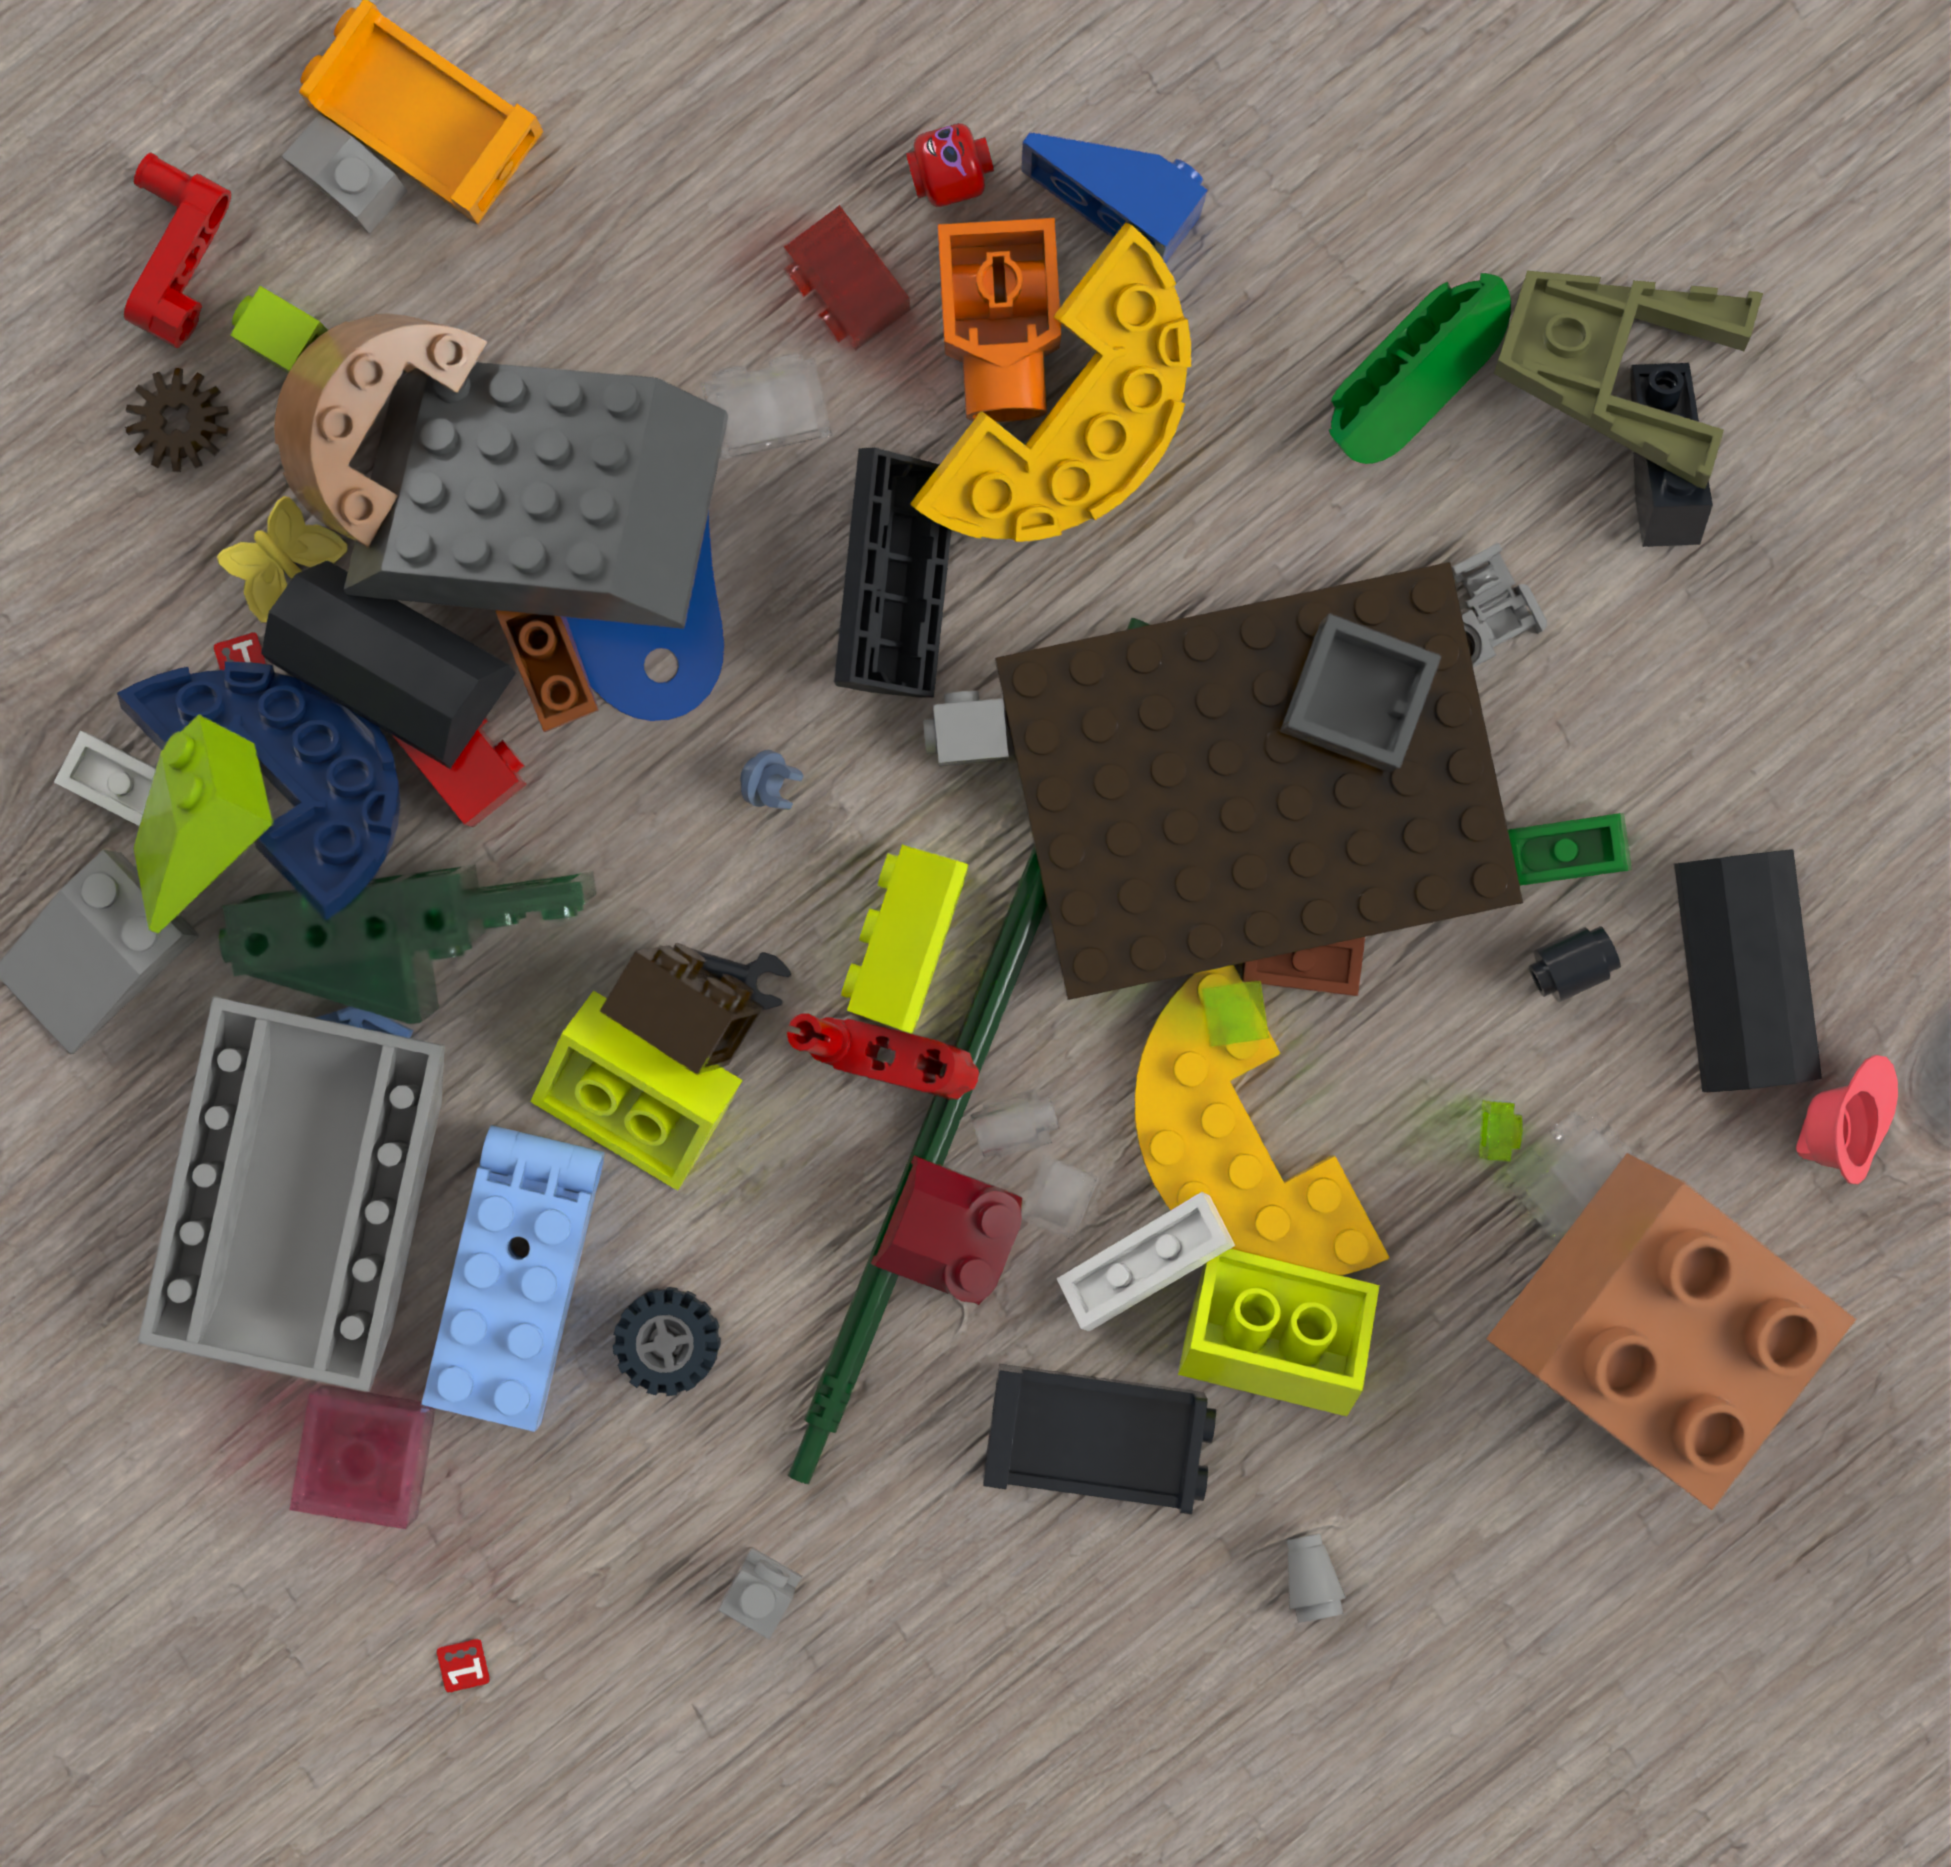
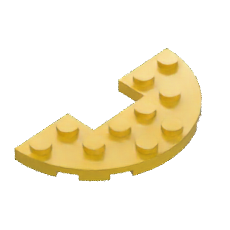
M1124 223L1053 316L1096 353L1028 442L1024 445L981 411L910 503L912 507L934 522L971 537L1011 539L1015 542L1034 541L1062 535L1061 531L1077 526L1091 518L1093 520L1101 518L1120 505L1151 474L1166 452L1184 411L1185 403L1182 402L1186 384L1187 367H1191V338L1188 319L1183 315L1180 300L1174 287L1176 282L1171 272L1152 244L1133 225Z
M1234 965L1191 975L1171 996L1159 1014L1146 1039L1136 1073L1134 1121L1138 1144L1150 1178L1165 1204L1172 1210L1201 1192L1210 1195L1235 1244L1231 1249L1315 1270L1345 1275L1370 1268L1389 1259L1388 1253L1335 1155L1283 1181L1230 1082L1281 1053Z

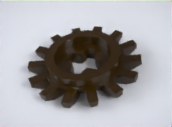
M174 368L172 381L169 385H166L160 372L153 373L152 376L157 389L155 392H149L142 385H138L135 388V391L146 400L144 406L131 404L126 406L127 413L141 416V422L125 427L127 435L143 433L144 437L134 450L138 455H141L152 447L154 449L151 461L152 466L159 468L164 457L168 456L171 459L172 472H181V458L189 457L194 468L197 469L203 466L197 452L205 448L213 456H216L220 451L219 448L210 442L212 435L217 434L225 437L228 435L229 428L215 424V417L229 414L228 406H212L210 401L218 396L221 391L217 386L201 392L199 387L205 376L198 372L188 384H183V369ZM183 405L187 406L190 410L185 418L191 424L189 429L185 433L175 429L170 434H167L163 430L168 422L162 415L167 407L179 410Z

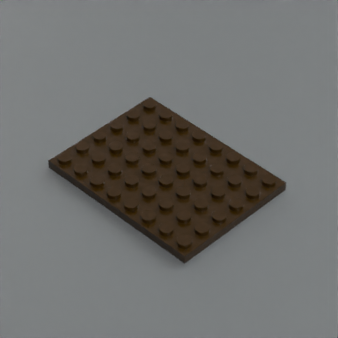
M1450 562L995 658L1067 1000L1523 903ZM1329 614L1441 655L1401 767L1390 773L1280 732L1319 624Z

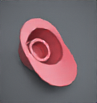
M1873 1055L1862 1063L1848 1086L1823 1091L1812 1098L1796 1145V1150L1800 1157L1815 1161L1823 1166L1840 1169L1842 1176L1850 1184H1860L1866 1178L1873 1157L1891 1125L1897 1105L1898 1079L1894 1065L1887 1057Z

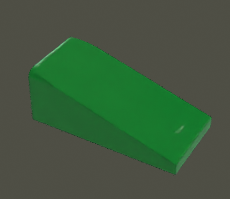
M1623 813L1508 829L1520 886L1632 870L1625 816Z

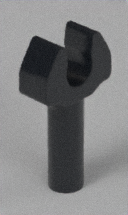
M692 949L706 960L702 966L703 969L720 979L723 974H728L748 985L754 991L750 998L764 1006L762 1010L783 1005L782 999L762 993L757 985L759 977L766 972L783 977L792 976L790 969L777 956L761 952L757 960L745 965Z

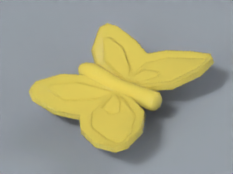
M283 496L277 500L268 516L267 533L260 530L254 533L256 543L240 542L228 547L218 554L217 560L231 575L245 580L243 593L249 609L260 622H267L270 609L287 587L284 572L292 580L295 574L302 571L295 563L310 568L327 560L335 564L347 553V543L336 532L321 525H305L302 512L290 497Z

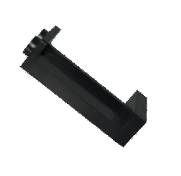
M999 1363L983 1474V1486L1006 1489L1007 1484L1172 1507L1179 1509L1180 1513L1192 1515L1194 1500L1204 1501L1208 1466L1199 1465L1202 1442L1212 1443L1216 1409L1207 1408L1208 1398L1204 1392Z

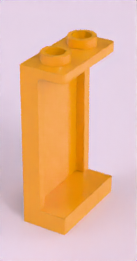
M362 0L357 9L351 7L341 16L334 30V37L336 38L323 56L320 54L316 55L307 64L301 76L300 82L302 86L299 94L314 111L326 117L357 141L478 225L544 132L537 117L518 103L513 107L383 16L375 4L369 0Z

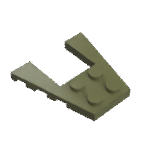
M1527 270L1494 374L1695 486L1705 489L1712 474L1724 429L1611 395L1634 318L1745 351L1751 338L1763 293L1748 291L1746 298L1717 295L1718 288L1691 286L1689 292L1655 289L1656 282L1637 280L1633 281L1631 287L1599 284L1601 277Z

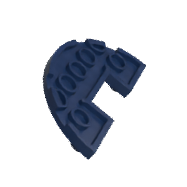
M225 662V670L204 671L190 674L188 667H183L157 674L117 693L121 709L161 750L164 749L171 736L181 732L198 715L255 744L261 773L294 806V808L272 821L273 824L254 841L255 847L325 920H328L346 907L374 878L385 861L394 841L400 812L399 783L393 754L378 726L297 678L274 673L273 665Z

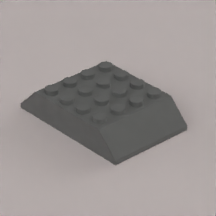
M475 362L459 392L455 393L415 368L399 378L392 389L371 475V480L398 497L369 547L355 541L344 592L350 596L684 629L728 414L726 410L656 377Z

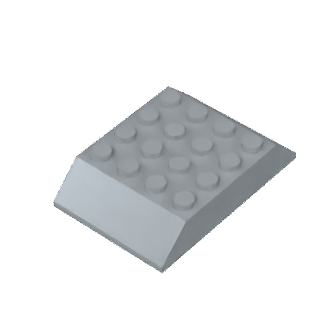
M213 997L138 1343L369 1392L394 1326L442 1103L445 1045Z

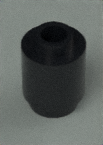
M1602 926L1590 931L1583 927L1534 950L1536 962L1529 965L1530 974L1541 995L1545 997L1552 994L1558 1002H1562L1609 980L1610 972L1621 968L1617 951Z

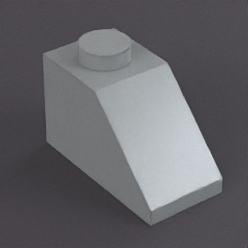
M320 113L282 155L284 160L369 234L407 192L394 172L350 134Z

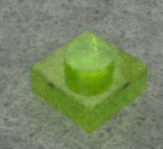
M1261 980L1201 989L1210 1047L1269 1038Z
M1482 1100L1480 1158L1511 1162L1512 1149H1520L1523 1120L1522 1115L1514 1114L1515 1103Z

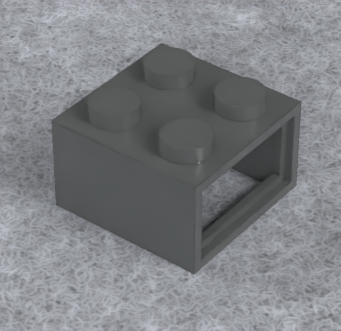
M1329 614L1319 624L1280 732L1389 773L1397 770L1403 762L1441 655Z

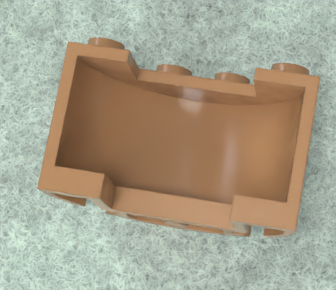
M375 314V316L363 317L351 322L345 321L313 341L298 357L283 383L278 397L274 425L275 443L279 447L280 458L285 471L283 472L284 477L294 495L305 509L330 529L369 547L398 496L349 467L348 464L402 371L407 374L417 368L451 391L458 393L487 341L461 329L399 314Z

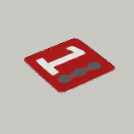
M255 632L216 643L213 647L220 670H225V662L266 664L265 657L261 654L262 648L258 635Z
M480 1639L460 1642L437 1649V1657L446 1692H455L490 1682Z

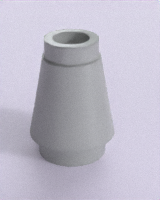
M1321 1533L1287 1540L1289 1550V1609H1295L1298 1623L1344 1614L1341 1599L1346 1598L1326 1547L1322 1543Z

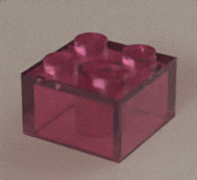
M322 1385L309 1393L289 1510L407 1529L418 1518L436 1408L421 1405L422 1401Z

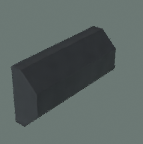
M875 447L858 449L834 683L838 687L870 693L934 698L952 530L934 522L912 507L910 503L940 464Z
M328 560L295 574L268 613L261 654L271 664L450 769L516 673L511 666L398 600L347 595L344 592V586L348 572Z
M1794 850L1762 852L1674 864L1702 1092L1749 1090L1822 1079Z

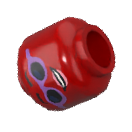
M963 123L953 124L918 135L914 140V151L906 153L918 199L927 197L931 205L935 207L948 206L982 195L985 189L984 174L994 171L986 138L974 140L970 128Z

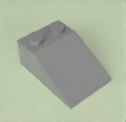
M102 850L59 890L1 959L0 980L70 1054H75L193 943L199 935L180 914L158 934L148 930L137 869L121 852Z

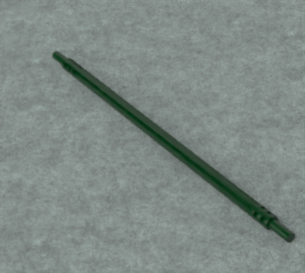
M1131 618L1126 630L1150 624ZM1035 847L1032 849L954 1044L955 1047L971 1054L973 1063L979 1069V1074L1047 906ZM947 1065L945 1066L942 1076H944L947 1070ZM973 1090L964 1093L958 1100L933 1096L804 1418V1421L809 1424L788 1474V1477L804 1484L810 1483L829 1433L837 1432L899 1275L871 1264L874 1255L877 1256L913 1166L911 1161L915 1155L943 1166Z

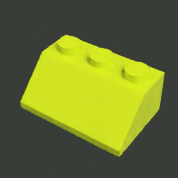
M906 845L901 846L898 856L890 853L887 854L877 886L885 888L887 891L880 911L869 908L859 941L869 944L862 966L851 963L840 996L850 999L847 1011L909 1033H914L969 869L968 864Z
M593 990L562 1032L530 1102L678 1191L723 1118L743 1080L723 1067L696 1075L600 1012L607 998Z
M1230 1248L1203 1266L1187 1324L1178 1375L1347 1417L1363 1391L1380 1285Z

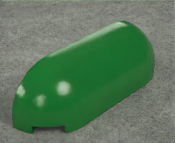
M1480 273V280L1463 283L1453 288L1450 287L1448 282L1441 284L1430 292L1343 381L1331 399L1335 409L1332 415L1331 429H1329L1331 437L1343 453L1352 460L1363 464L1378 463L1395 455L1480 370L1495 353L1508 328L1511 316V298L1504 280L1493 274Z

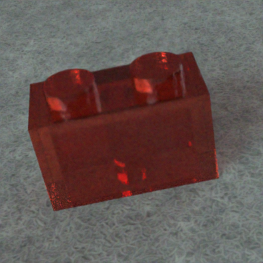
M840 205L784 246L787 260L790 263L783 269L785 274L803 297L810 292L813 293L825 309L818 314V317L837 343L846 338L856 351L911 310L909 296Z

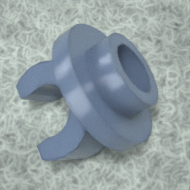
M764 750L751 758L742 769L740 776L742 796L746 802L756 807L767 805L773 808L790 810L793 803L782 798L779 791L785 778L802 781L804 775L798 768L787 766L783 756L772 750Z

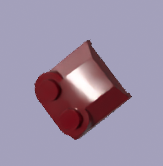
M914 1155L911 1164H913L877 1256H873L871 1264L950 1294L960 1301L980 1305L996 1288L1020 1229L1022 1197Z

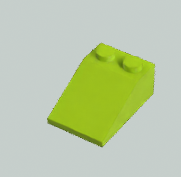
M201 715L196 716L181 732L171 736L164 749L160 752L133 847L148 930L157 934L273 824L255 744Z

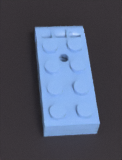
M494 1125L490 1126L482 1149L480 1167L476 1171L421 1405L533 1432L539 1428L544 1415L593 1203L603 1168L605 1152ZM514 1237H523L528 1241L530 1251L527 1256H519L513 1251L512 1241Z

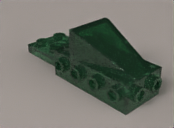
M476 864L373 878L358 896L328 920H325L296 889L247 895L223 906L226 928H221L219 931L220 951L223 961L225 963H232L234 977L247 975L404 1023H422L439 1009L432 960L464 955V951L472 949V942L485 934L486 929L519 924L520 919L526 918L527 912L541 911L542 920L544 921L577 916L578 911L584 910L583 905L596 895L594 873L592 871L479 887Z

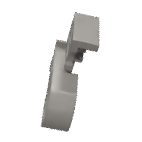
M1499 543L1452 567L1455 584L1462 581L1471 599L1465 602L1467 607L1473 606L1478 615L1476 617L1473 609L1462 614L1465 633L1471 639L1473 645L1471 654L1473 668L1496 656L1493 647L1532 627L1535 628L1537 634L1547 627V620L1527 585L1519 584L1514 590L1517 596H1515L1511 586L1516 583L1500 555L1502 548ZM1486 562L1489 563L1488 566L1465 578L1462 575L1463 572L1467 573ZM1525 605L1528 606V608H1529V610H1530V612H1531V615L1528 613V611H1527Z

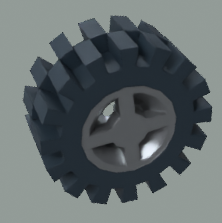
M667 1287L663 1290H658L657 1288L638 1297L622 1313L613 1334L615 1335V1343L612 1345L613 1354L618 1357L619 1364L617 1366L622 1374L626 1373L631 1378L629 1383L634 1387L638 1388L641 1386L647 1389L646 1393L655 1396L658 1393L674 1396L678 1392L684 1390L687 1392L694 1388L712 1369L721 1344V1337L718 1335L719 1324L717 1318H713L709 1305L705 1301L702 1303L695 1298L696 1294L690 1291L686 1293L678 1291V1288Z

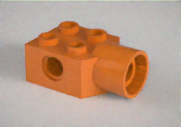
M1055 218L938 224L945 355L963 363L966 418L974 421L981 411L995 422L1022 421L1046 415L1044 357L1059 349L1061 342V323L1053 317L1060 308Z

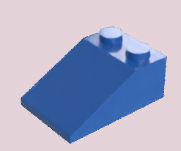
M1032 132L1023 141L1021 171L1111 238L1115 237L1125 222L1133 225L1152 244L1165 264L1200 218L1208 190L1201 185L1203 182L1202 176L1182 160L1175 159L1171 163L1158 154Z

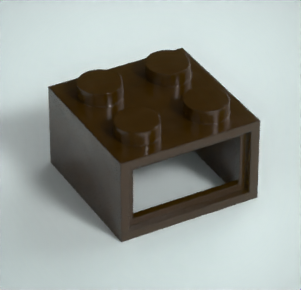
M675 943L674 947L666 945L635 951L600 1012L696 1075L730 1064L764 1006L750 998L754 991L748 985L728 974H723L720 979L702 968L706 960L699 953L683 944Z

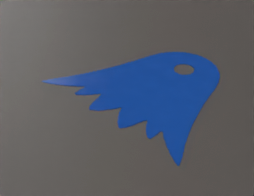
M709 512L684 629L566 617L590 686L606 702L618 711L631 717L648 721H662L683 716L697 708L709 696L719 678L724 657V636L712 565ZM659 648L670 650L678 660L676 675L671 680L663 683L651 680L644 669L647 655Z

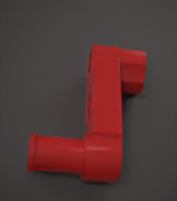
M150 152L140 162L135 172L133 183L137 187L144 188L176 206L177 211L129 295L124 308V319L169 345L179 348L194 332L202 309L201 302L184 294L183 291L218 231L220 223L229 208L232 194L230 190L198 173L191 176Z
M800 1014L795 1016L789 1023V1026L800 1029V1034L787 1031L788 1042L794 1049L801 1052H809L815 1060L831 1065L834 1069L936 1095L949 1100H958L964 1093L973 1090L978 1082L979 1069L973 1063L971 1054L961 1048L938 1040L848 1018L846 1020L831 1017L818 1019L811 1014ZM881 1047L896 1052L892 1064L877 1059ZM942 1065H947L944 1076H940Z

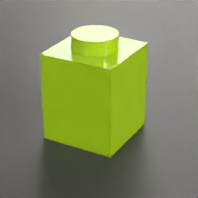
M259 286L254 296H246L235 310L232 318V325L235 327L230 336L246 349L289 373L304 350L319 336L327 332L328 329L319 320L264 287Z

